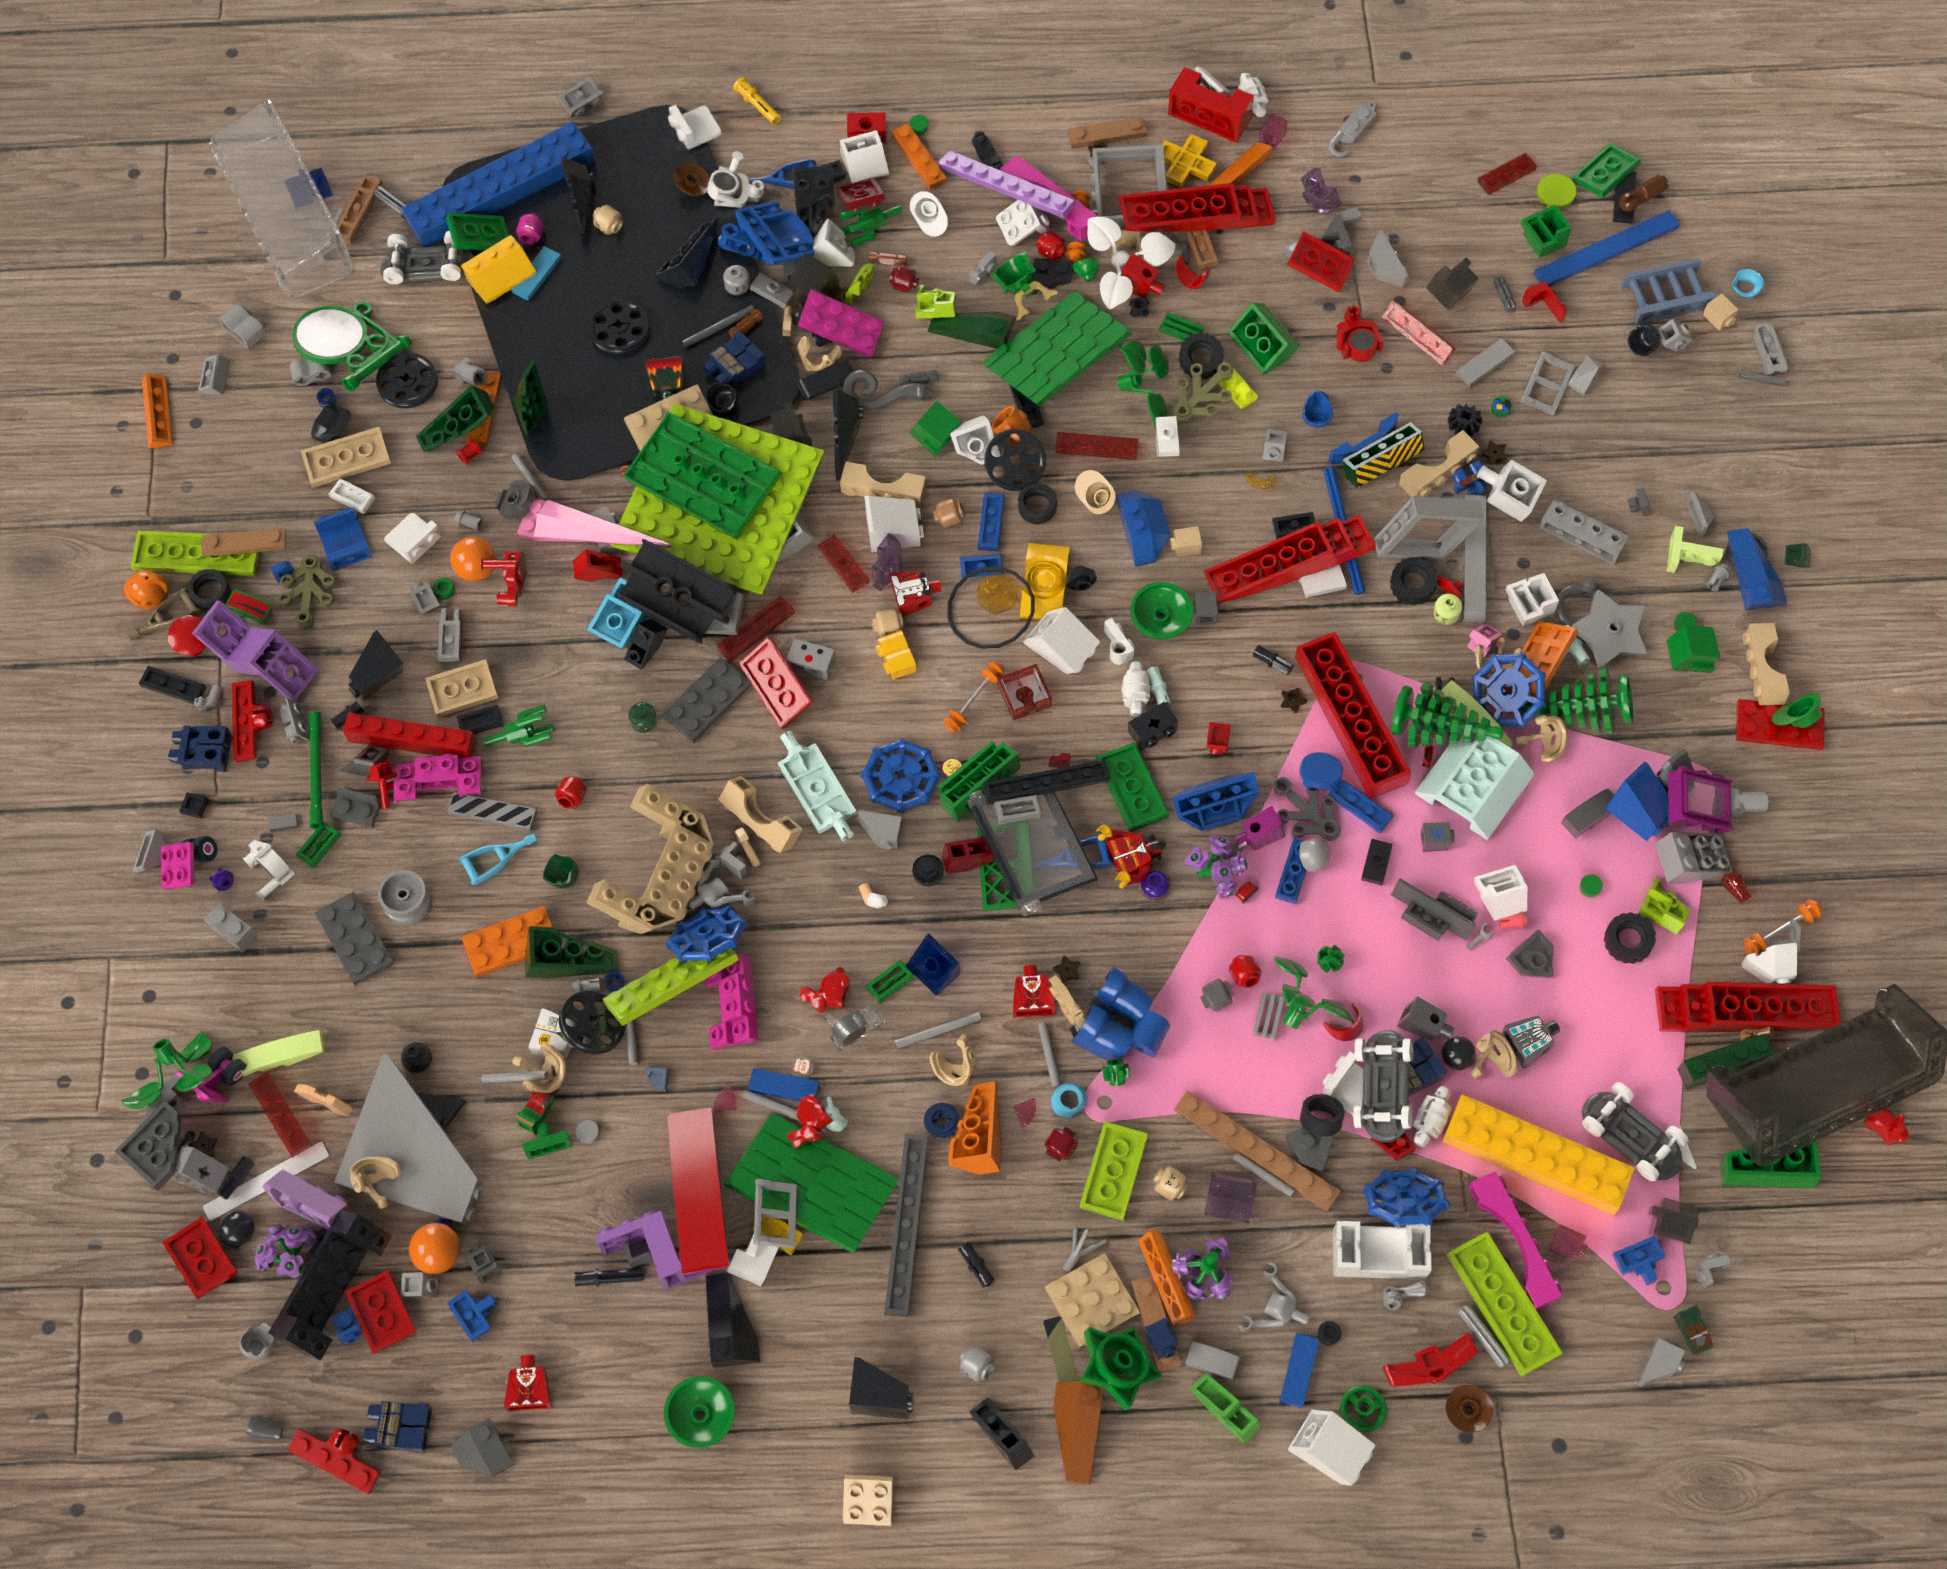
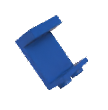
M353 507L314 521L333 571L372 557Z

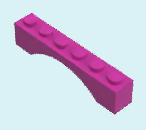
M1017 155L1000 168V171L1073 199L1075 206L1065 217L1068 233L1081 243L1088 238L1087 220L1092 217H1098L1094 211L1087 209L1081 201L1075 200L1066 190H1062L1053 180L1046 178L1040 170H1036L1027 160H1023Z
M1494 1171L1472 1181L1468 1189L1478 1208L1490 1213L1501 1221L1517 1241L1525 1267L1523 1290L1537 1311L1557 1302L1562 1297V1288L1556 1279L1553 1280L1548 1261L1545 1258L1542 1259L1539 1253L1540 1247L1535 1238H1531L1528 1233L1529 1227L1524 1217L1520 1218L1516 1210L1518 1206L1512 1196L1509 1197L1506 1191L1507 1185L1505 1180Z

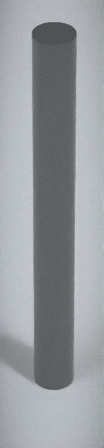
M750 305L683 340L682 343L687 348L745 318L755 309Z

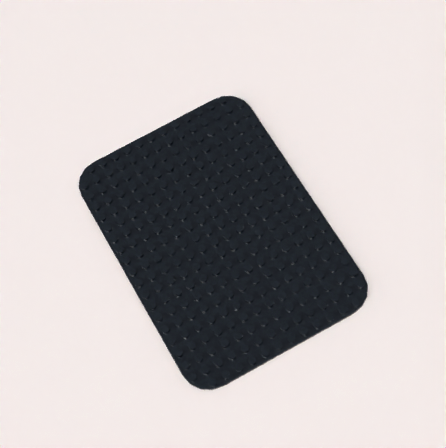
M672 105L653 106L579 129L592 147L595 159L594 163L586 166L588 173L593 174L595 184L591 185L593 196L586 244L582 245L565 178L492 214V216L504 217L509 236L511 235L517 241L531 263L544 246L561 254V260L529 301L513 294L512 290H509L486 304L470 285L529 456L537 470L550 478L564 481L581 479L633 462L640 451L624 421V417L662 401L664 397L677 394L676 386H672V381H669L672 380L671 377L665 380L664 376L662 380L658 377L659 381L665 380V384H662V387L663 385L671 386L673 388L670 389L675 393L661 394L665 389L658 387H661V383L664 382H658L653 377L652 379L656 384L659 395L654 394L645 360L682 357L684 364L682 377L680 376L682 391L698 385L705 399L708 387L716 382L715 377L720 374L716 372L712 376H708L704 372L703 365L710 360L709 354L712 351H715L720 346H724L732 339L729 331L733 327H737L736 325L741 320L687 348L684 347L682 341L750 305L754 309H758L762 313L763 318L758 323L755 322V325L744 335L751 341V344L753 343L764 354L765 366L734 387L738 393V403L733 411L722 414L713 411L709 407L713 416L747 426L785 412L797 400L800 391L796 381L800 380L799 370L786 337L782 336L783 330L773 304L770 300L750 290L751 284L760 273L755 259L737 252L725 250L718 244V238L722 235L723 225L731 223L739 226L734 207L715 206V200L710 197L708 192L697 197L687 195L674 182V170L683 162H692L701 166L708 173L709 177L719 169L708 142L688 150L684 142L679 140L675 127H672L668 120V116H670L669 107ZM677 107L682 115L689 112L682 107ZM523 146L468 162L454 169L445 179L443 186ZM604 205H609L620 212L623 224L617 233L608 235L594 226L593 213L598 207L601 208ZM536 214L543 221L545 227L538 242L526 244L517 236L516 229L523 215ZM714 218L719 220L704 271L699 276V282L696 285L680 289L655 278V274L668 259L672 260L678 255L676 251L690 242L689 238L703 223ZM470 250V251L473 253V255H474V257H475V256L479 255L480 253L484 252L485 250ZM739 265L748 271L750 286L741 295H732L725 289L723 275L730 266ZM624 299L637 303L645 310L650 324L649 335L638 349L630 353L619 355L606 353L599 349L592 341L589 321L594 311L602 304L612 300ZM616 307L612 310V312L618 314L622 312L623 309L620 307ZM634 313L630 316V318L638 319L640 318L641 314ZM599 318L596 323L604 324L606 319ZM619 324L617 329H621L622 325ZM637 329L633 331L632 334L634 336H639L643 333V331ZM602 334L598 337V340L605 341L609 336ZM620 340L616 343V345L622 347L626 345L627 342L624 340ZM532 360L536 363L548 406L530 437H527L524 434L513 401L521 377Z

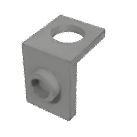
M1790 919V939L1766 941L1767 948L1773 945L1796 943L1797 952H1799L1801 933L1799 924L1794 919Z

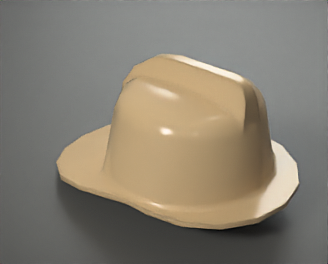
M1087 470L1078 476L1075 482V492L1092 513L1100 515L1114 508L1113 505L1116 500L1115 490L1098 471Z

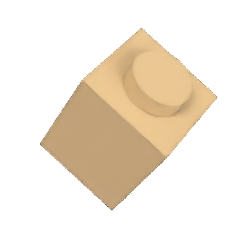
M1720 294L1707 303L1703 316L1720 331L1724 327H1730L1736 321L1735 317L1739 309L1723 294Z
M1198 526L1174 530L1173 538H1170V546L1172 551L1175 550L1176 558L1201 554L1202 541Z

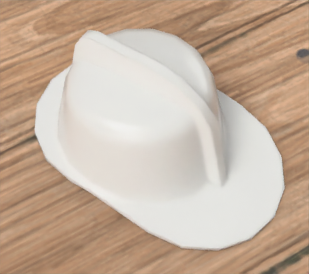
M921 191L916 193L911 199L910 210L920 228L929 236L937 237L942 235L947 228L948 217L941 201L929 192Z

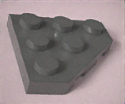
M166 1101L115 1150L122 1159L157 1191L175 1174L182 1116Z

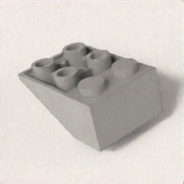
M1671 832L1655 843L1667 883H1688L1733 873L1720 833Z

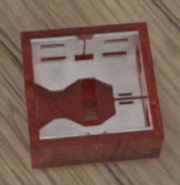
M1037 664L997 678V686L1012 720L1027 716L1029 711L1034 709L1038 712L1052 707V697Z

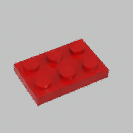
M1303 231L1286 265L1339 293L1355 258Z
M203 1216L162 1242L198 1300L238 1274Z
M388 1270L345 1291L373 1354L417 1333Z

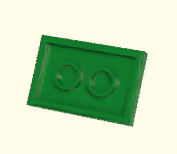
M1609 143L1572 176V181L1597 196L1604 198L1641 164V159Z
M447 213L446 220L454 249L487 250L509 236L503 216Z

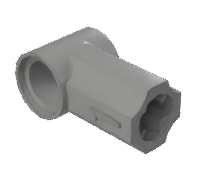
M468 357L464 358L451 370L453 376L461 384L468 382L475 386H482L486 383V371L476 366Z
M1731 789V816L1740 815L1744 812L1767 811L1768 795L1766 792H1742L1741 789Z

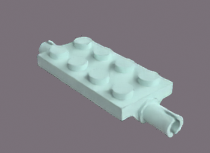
M792 731L787 732L788 736L785 733L782 734L780 739L789 752L785 759L778 762V766L817 832L820 834L834 827L842 841L847 840L846 835L849 839L853 837L854 833L845 820L856 815V809L816 743L803 747L799 745Z

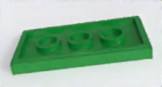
M1135 742L1096 756V761L1105 760L1111 778L1106 784L1129 832L1169 818L1165 804Z

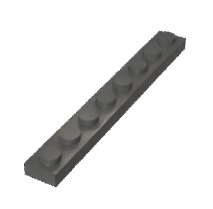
M905 1134L885 1315L908 1317L928 1136Z

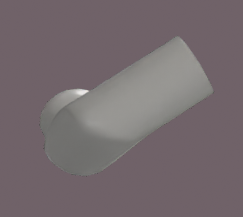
M213 685L209 696L206 698L197 697L194 705L201 711H206L216 706L223 688Z

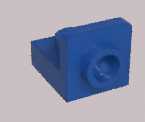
M352 1307L331 1317L338 1333L337 1337L343 1344L353 1343L360 1338V1335L364 1334Z

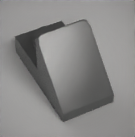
M1337 214L1325 231L1322 241L1329 245L1335 244L1336 249L1350 256L1352 244L1340 214Z

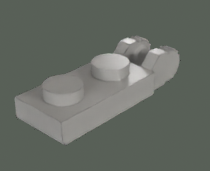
M442 608L438 636L439 662L460 661L462 626L460 608L454 609V620L448 621L449 613L447 608Z

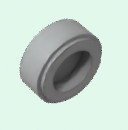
M585 1120L578 1124L576 1135L580 1142L591 1144L598 1139L599 1128L595 1122Z

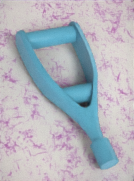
M531 834L517 843L484 846L463 855L459 862L463 864L467 871L471 884L478 885L500 872L519 849L536 842L537 839L534 834ZM496 851L501 862L479 876L471 859Z

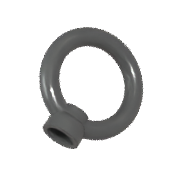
M1584 579L1582 584L1569 585L1557 595L1559 602L1555 613L1564 626H1572L1576 623L1569 619L1563 610L1565 598L1571 593L1580 592L1583 596L1593 599L1599 584L1594 580Z

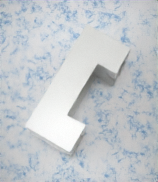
M1337 1221L1333 1229V1276L1426 1280L1431 1272L1430 1225L1417 1224L1406 1225L1405 1228L1360 1226V1222Z

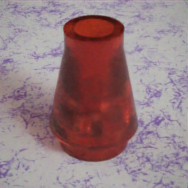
M1735 870L1721 879L1723 882L1722 886L1740 904L1751 898L1741 873L1738 874Z

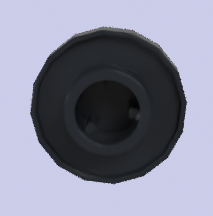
M1084 566L1074 567L1066 577L1067 587L1077 591L1087 590L1097 581L1095 571Z
M930 854L920 856L912 866L913 878L922 886L930 887L938 884L944 876L942 861Z

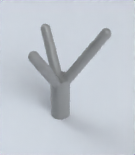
M1075 1228L1073 1230L1072 1253L1062 1269L1070 1273L1079 1257L1105 1245L1108 1241L1104 1239L1080 1251L1089 1230L1086 1229L1078 1243V1229Z

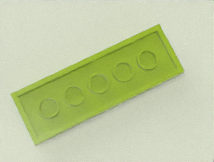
M137 531L130 567L133 571L149 570L151 572L198 573L205 569H214L223 575L255 576L259 552L203 557L202 535L211 534Z
M731 948L715 956L710 962H707V960H692L683 963L676 957L670 959L657 969L651 970L641 978L631 981L618 991L612 992L609 996L603 998V1002L620 1024L624 1026L739 959Z
M1488 1232L1447 1253V1257L1521 1377L1563 1354Z

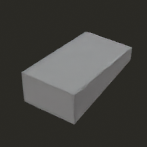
M1357 207L1335 213V215L1340 214L1344 225L1362 219V215Z
M296 814L268 817L271 833L298 827Z

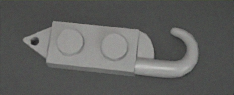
M1375 101L1365 105L1360 104L1329 142L1328 150L1330 154L1335 157H1345L1349 154V150L1338 152L1335 147L1339 142L1346 144L1356 142L1376 117Z

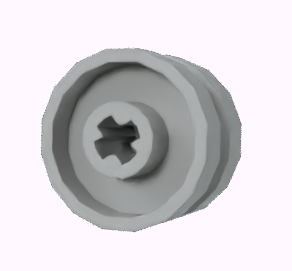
M398 870L388 874L381 881L378 888V900L391 921L403 926L413 925L420 922L428 914L431 907V896L418 874L409 870Z

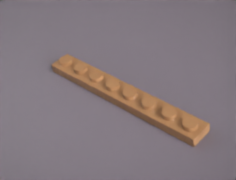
M1188 1090L1175 1107L1174 1111L1276 1176L1323 1210L1328 1212L1340 1194L1338 1189Z

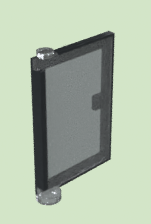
M981 790L970 794L967 805L1023 916H1029L1039 911L1043 907L1041 902L1097 881L1098 877L1055 792L1037 796L1042 813L1040 818L1005 824L998 823L999 818L996 816L994 804L987 805ZM1027 803V804H1021V805H1014V806L1002 807V810L1011 809V808L1020 807V806H1022V807H1024V806H1030V805H1034V804H1033V803Z

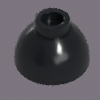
M421 1042L408 1044L401 1053V1063L409 1072H422L429 1067L432 1061L430 1048Z

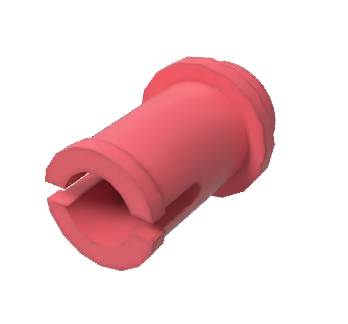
M1519 912L1512 916L1500 918L1499 927L1500 929L1514 927L1523 929V927L1527 926L1526 913Z

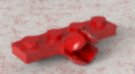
M250 679L231 684L233 760L237 763L257 759V732L271 728L274 723L273 720L268 721L273 718L271 708L266 704L255 705V682Z
M302 1428L297 1429L287 1450L367 1494L372 1492L381 1474L379 1469L355 1456L359 1438L354 1433L352 1436H349L350 1431L339 1428L333 1430L328 1441Z

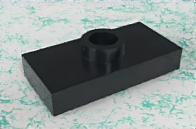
M1371 839L1361 877L1362 881L1383 885L1393 844Z

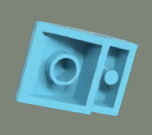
M619 578L611 594L605 596L587 631L624 649L632 640L637 624L646 621L649 616L617 597V593H621L627 583L624 579Z

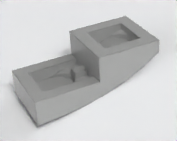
M1192 1341L1185 1364L1188 1367L1208 1371L1214 1376L1234 1380L1240 1357Z

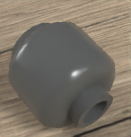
M1216 979L1202 987L1203 995L1200 999L1206 1009L1210 1007L1213 1011L1217 1012L1232 1004V997L1235 995L1227 980L1223 982L1221 979Z

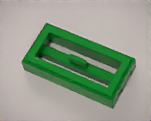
M1167 312L1166 318H1164L1163 323L1159 327V331L1185 341L1190 336L1184 333L1190 335L1198 334L1204 331V326Z
M323 822V827L316 829L296 853L297 858L302 859L305 863L315 868L341 836L340 832ZM325 829H326V830H327L326 833L322 836L321 839H319V840L316 842V840L320 837V835H321V834L325 831ZM316 842V844L314 845L313 849L308 853L307 856H305V854L307 853V851H308V850L311 848V846Z
M899 960L865 985V987L878 1004H881L914 979V975ZM899 968L902 969L896 975L887 980L883 985L874 990V987L876 985H878L880 982H882L884 979H886ZM906 974L904 978H902L900 981H898L884 993L879 995L882 991H884L886 988H888L890 985H892L894 982H896L898 979H900L902 976Z

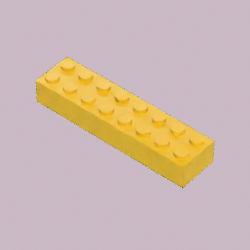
M1463 1094L1457 1103L1442 1140L1447 1145L1613 1216L1621 1206L1635 1169L1630 1165Z

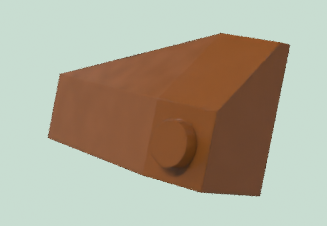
M1081 1381L1057 1382L1053 1408L1066 1481L1090 1485L1104 1388Z

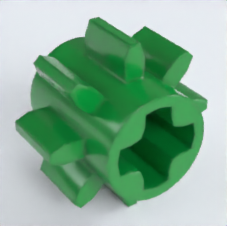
M1333 945L1331 948L1324 946L1317 954L1318 961L1316 963L1326 973L1330 969L1335 972L1342 968L1345 955L1336 945Z
M1111 1059L1107 1061V1067H1102L1104 1081H1109L1111 1086L1124 1085L1126 1078L1131 1077L1130 1067L1128 1064H1124L1122 1059Z

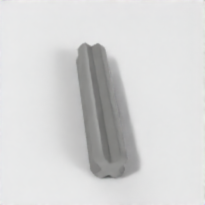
M1469 1305L1461 1308L1458 1312L1498 1367L1501 1368L1508 1364L1510 1358Z

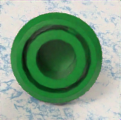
M1096 257L1086 258L1075 262L1072 266L1075 273L1082 277L1084 282L1096 279L1095 275L1099 270L1100 261Z

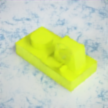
M1234 368L1233 376L1229 380H1221L1218 383L1223 390L1231 392L1232 400L1241 410L1258 398V395Z

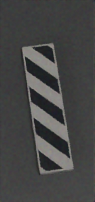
M453 792L447 810L450 815L531 831L537 813L534 808L466 794L460 797L459 793Z

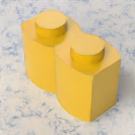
M901 630L878 638V645L875 647L879 658L883 657L885 661L883 667L886 675L890 674L894 680L917 672L916 663Z

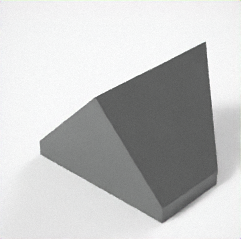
M369 744L352 762L340 771L369 777V769L372 765L387 760L389 748Z

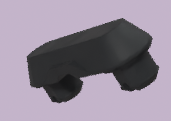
M977 131L972 138V144L980 161L985 165L1000 170L1004 164L995 152L992 143L983 131Z

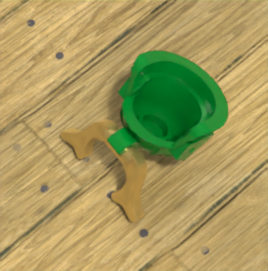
M1026 251L1020 252L1003 262L990 276L998 282L1005 294H1015L1017 315L1015 318L1017 321L1023 315L1029 314V311L1022 305V299L1033 294V290H1041L1046 301L1049 300L1050 296L1058 293L1057 290L1047 289L1041 283L1034 281V274L1037 272L1029 262Z

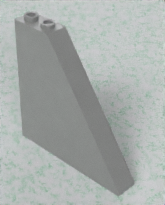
M383 1054L334 1183L340 1187L355 1191L350 1177L351 1165L367 1157H387L397 1162L401 1174L398 1178H385L374 1183L372 1186L381 1197L386 1196L388 1202L467 1226L468 1221H472L475 1208L473 1207L476 1199L479 1200L482 1195V1182L394 1060L388 1055ZM367 1170L364 1172L365 1174H374L376 1173V1170ZM366 1187L364 1191L360 1192L370 1196Z

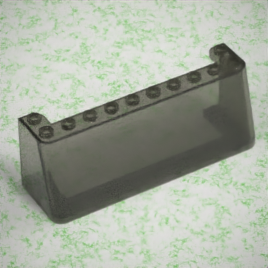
M1893 984L1878 991L1874 1009L1863 1012L1859 1016L1844 1021L1812 1038H1807L1803 1042L1788 1047L1784 1051L1771 1055L1765 1060L1752 1064L1737 1073L1729 1075V1069L1725 1065L1714 1066L1708 1070L1707 1098L1751 1159L1758 1166L1762 1167L1939 1082L1945 1071L1947 1029L1901 988Z

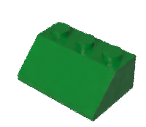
M1252 302L1227 331L1263 374L1286 362L1300 347V344L1263 303Z

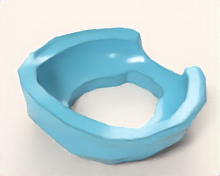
M1750 269L1738 271L1732 283L1734 291L1741 297L1746 298L1758 295L1764 285L1762 276ZM1748 281L1753 285L1754 289L1750 293L1742 292L1736 286L1737 282Z
M1065 1083L1058 1086L1051 1097L1052 1108L1061 1117L1073 1118L1076 1113L1087 1106L1085 1089L1079 1084ZM1068 1090L1074 1091L1078 1096L1079 1105L1074 1109L1065 1107L1060 1100L1063 1092Z

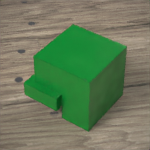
M1556 204L1542 210L1541 215L1537 212L1523 218L1520 223L1524 229V237L1539 258L1566 247L1572 227Z
M936 400L909 433L937 457L952 439L950 433L960 426L961 421Z
M1684 625L1666 640L1672 669L1676 671H1688L1692 668L1693 672L1711 673L1715 670L1714 662L1721 658L1714 627Z

